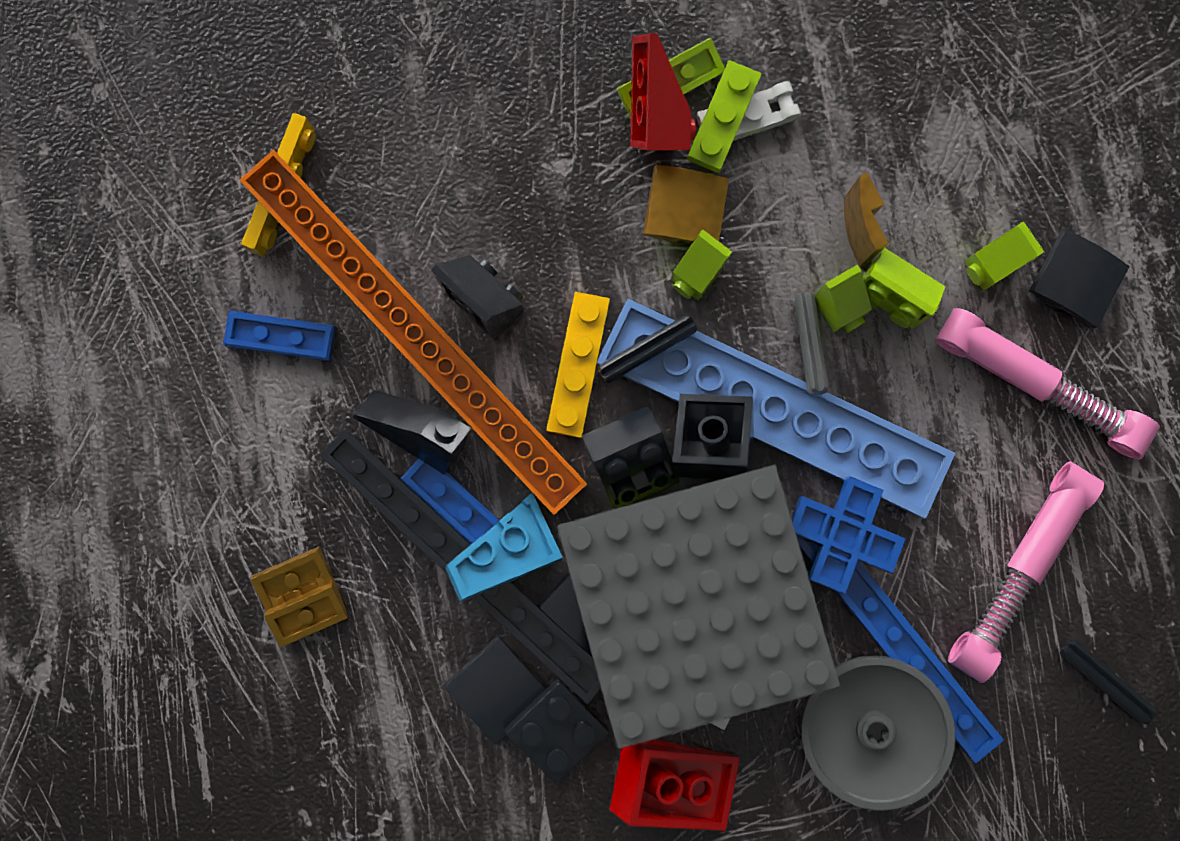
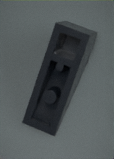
M376 390L370 394L353 416L357 421L444 475L463 451L471 429L439 408Z

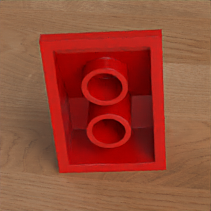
M649 33L632 36L630 147L644 150H690V142L694 141L696 135L695 121L691 119V110L658 34Z
M657 739L621 748L609 810L630 826L726 831L740 757Z

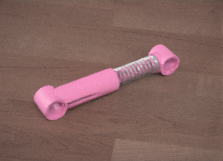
M953 308L935 339V342L941 348L951 354L970 359L1039 401L1043 402L1050 398V403L1056 402V406L1062 405V410L1067 408V413L1073 412V416L1078 415L1079 420L1084 418V423L1089 422L1090 426L1095 425L1096 430L1101 428V433H1105L1109 439L1107 441L1108 445L1127 457L1141 460L1160 428V425L1155 420L1142 413L1132 410H1126L1125 412L1117 410L1116 407L1105 404L1104 400L1100 401L1099 397L1088 394L1087 390L1083 391L1082 387L1077 388L1076 384H1071L1070 380L1066 381L1065 377H1062L1061 370L987 328L981 318L967 310Z
M1071 461L1062 466L1051 482V493L1006 566L1009 569V575L1005 576L1007 581H1002L1003 586L998 587L1000 592H995L996 597L992 598L993 603L988 604L990 609H985L987 614H982L983 620H978L980 625H976V629L971 633H963L954 643L948 656L950 664L980 683L986 682L993 675L1001 660V652L997 649L1000 646L999 638L1003 639L1002 633H1007L1005 628H1010L1008 623L1013 622L1012 616L1017 617L1015 611H1020L1018 606H1023L1021 601L1027 600L1025 594H1030L1028 589H1034L1032 585H1041L1082 514L1099 498L1104 487V481Z

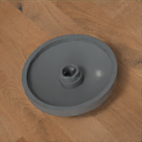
M857 657L835 666L840 687L809 695L802 713L801 737L803 748L816 777L838 798L865 809H897L908 806L925 797L944 777L951 763L955 748L954 721L948 703L941 691L917 668L890 657Z

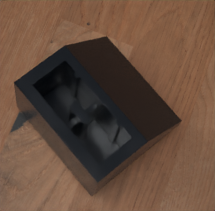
M648 406L582 435V439L613 509L628 506L680 482L663 433Z

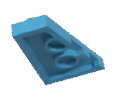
M532 492L514 510L499 520L487 533L479 537L452 560L445 569L459 601L462 602L557 563L562 559V555Z

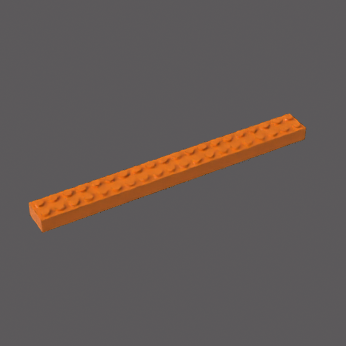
M274 149L240 179V182L553 515L587 485L582 477Z

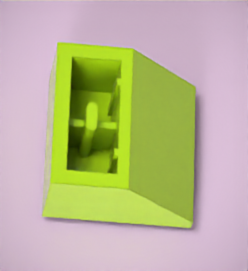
M886 248L873 259L863 275L871 307L882 308L890 314L889 318L894 323L904 328L911 327L913 329L931 318L936 312L946 288Z

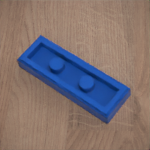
M229 310L223 345L230 348L331 362L337 327L334 325Z
M420 459L400 478L470 544L474 543L479 537H482L499 522L495 515L448 472L444 475Z

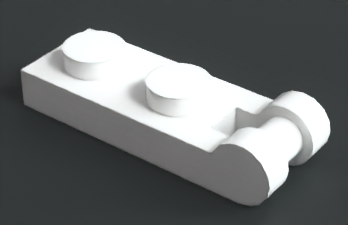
M789 81L781 82L770 89L753 94L734 140L789 123L801 116L798 104L793 103L791 97L793 90ZM778 101L781 110L772 113L769 104ZM707 109L697 113L699 126H701Z

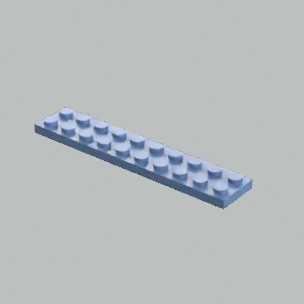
M627 299L599 356L597 365H601L673 323L675 320ZM698 331L622 375V377L679 403L680 394L753 396L755 440L843 482L846 477L851 476L883 489L881 500L921 519H926L955 456V452L830 393L810 395L806 382Z

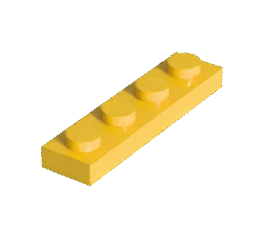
M293 113L277 154L301 177L303 170L301 163L305 152H309L314 145L315 129L307 117ZM259 201L241 245L249 252L264 257L267 249H271L276 241L277 230L275 228L278 221Z
M576 291L574 293L546 429L547 432L582 439L610 298Z

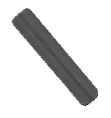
M810 292L800 293L796 295L794 302L807 390L810 395H822L827 392L829 385L815 296Z

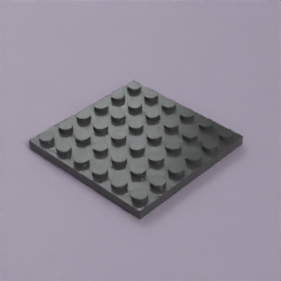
M776 465L557 525L618 749L840 687Z

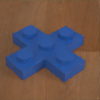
M848 476L845 478L834 509L806 497H799L791 517L795 534L820 545L808 576L809 581L845 594L857 561L887 573L894 572L906 538L871 524L883 494V489Z

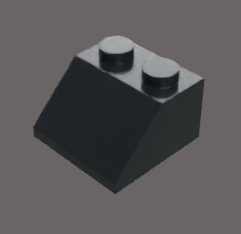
M680 394L673 453V465L678 477L725 479L751 472L754 447L753 396Z

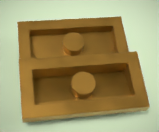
M663 165L654 166L643 235L672 243L683 241L692 244L703 229L719 241L729 179L691 169Z
M867 172L859 176L845 195L844 203L846 231L859 267L872 261L889 244L874 217L883 207L884 202Z
M319 546L256 573L250 579L266 610L264 617L280 648L348 618L340 592Z

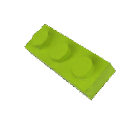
M712 38L706 39L669 59L683 94L720 75L725 70ZM632 80L616 88L630 119Z
M731 60L728 61L689 151L688 161L720 173L762 73Z

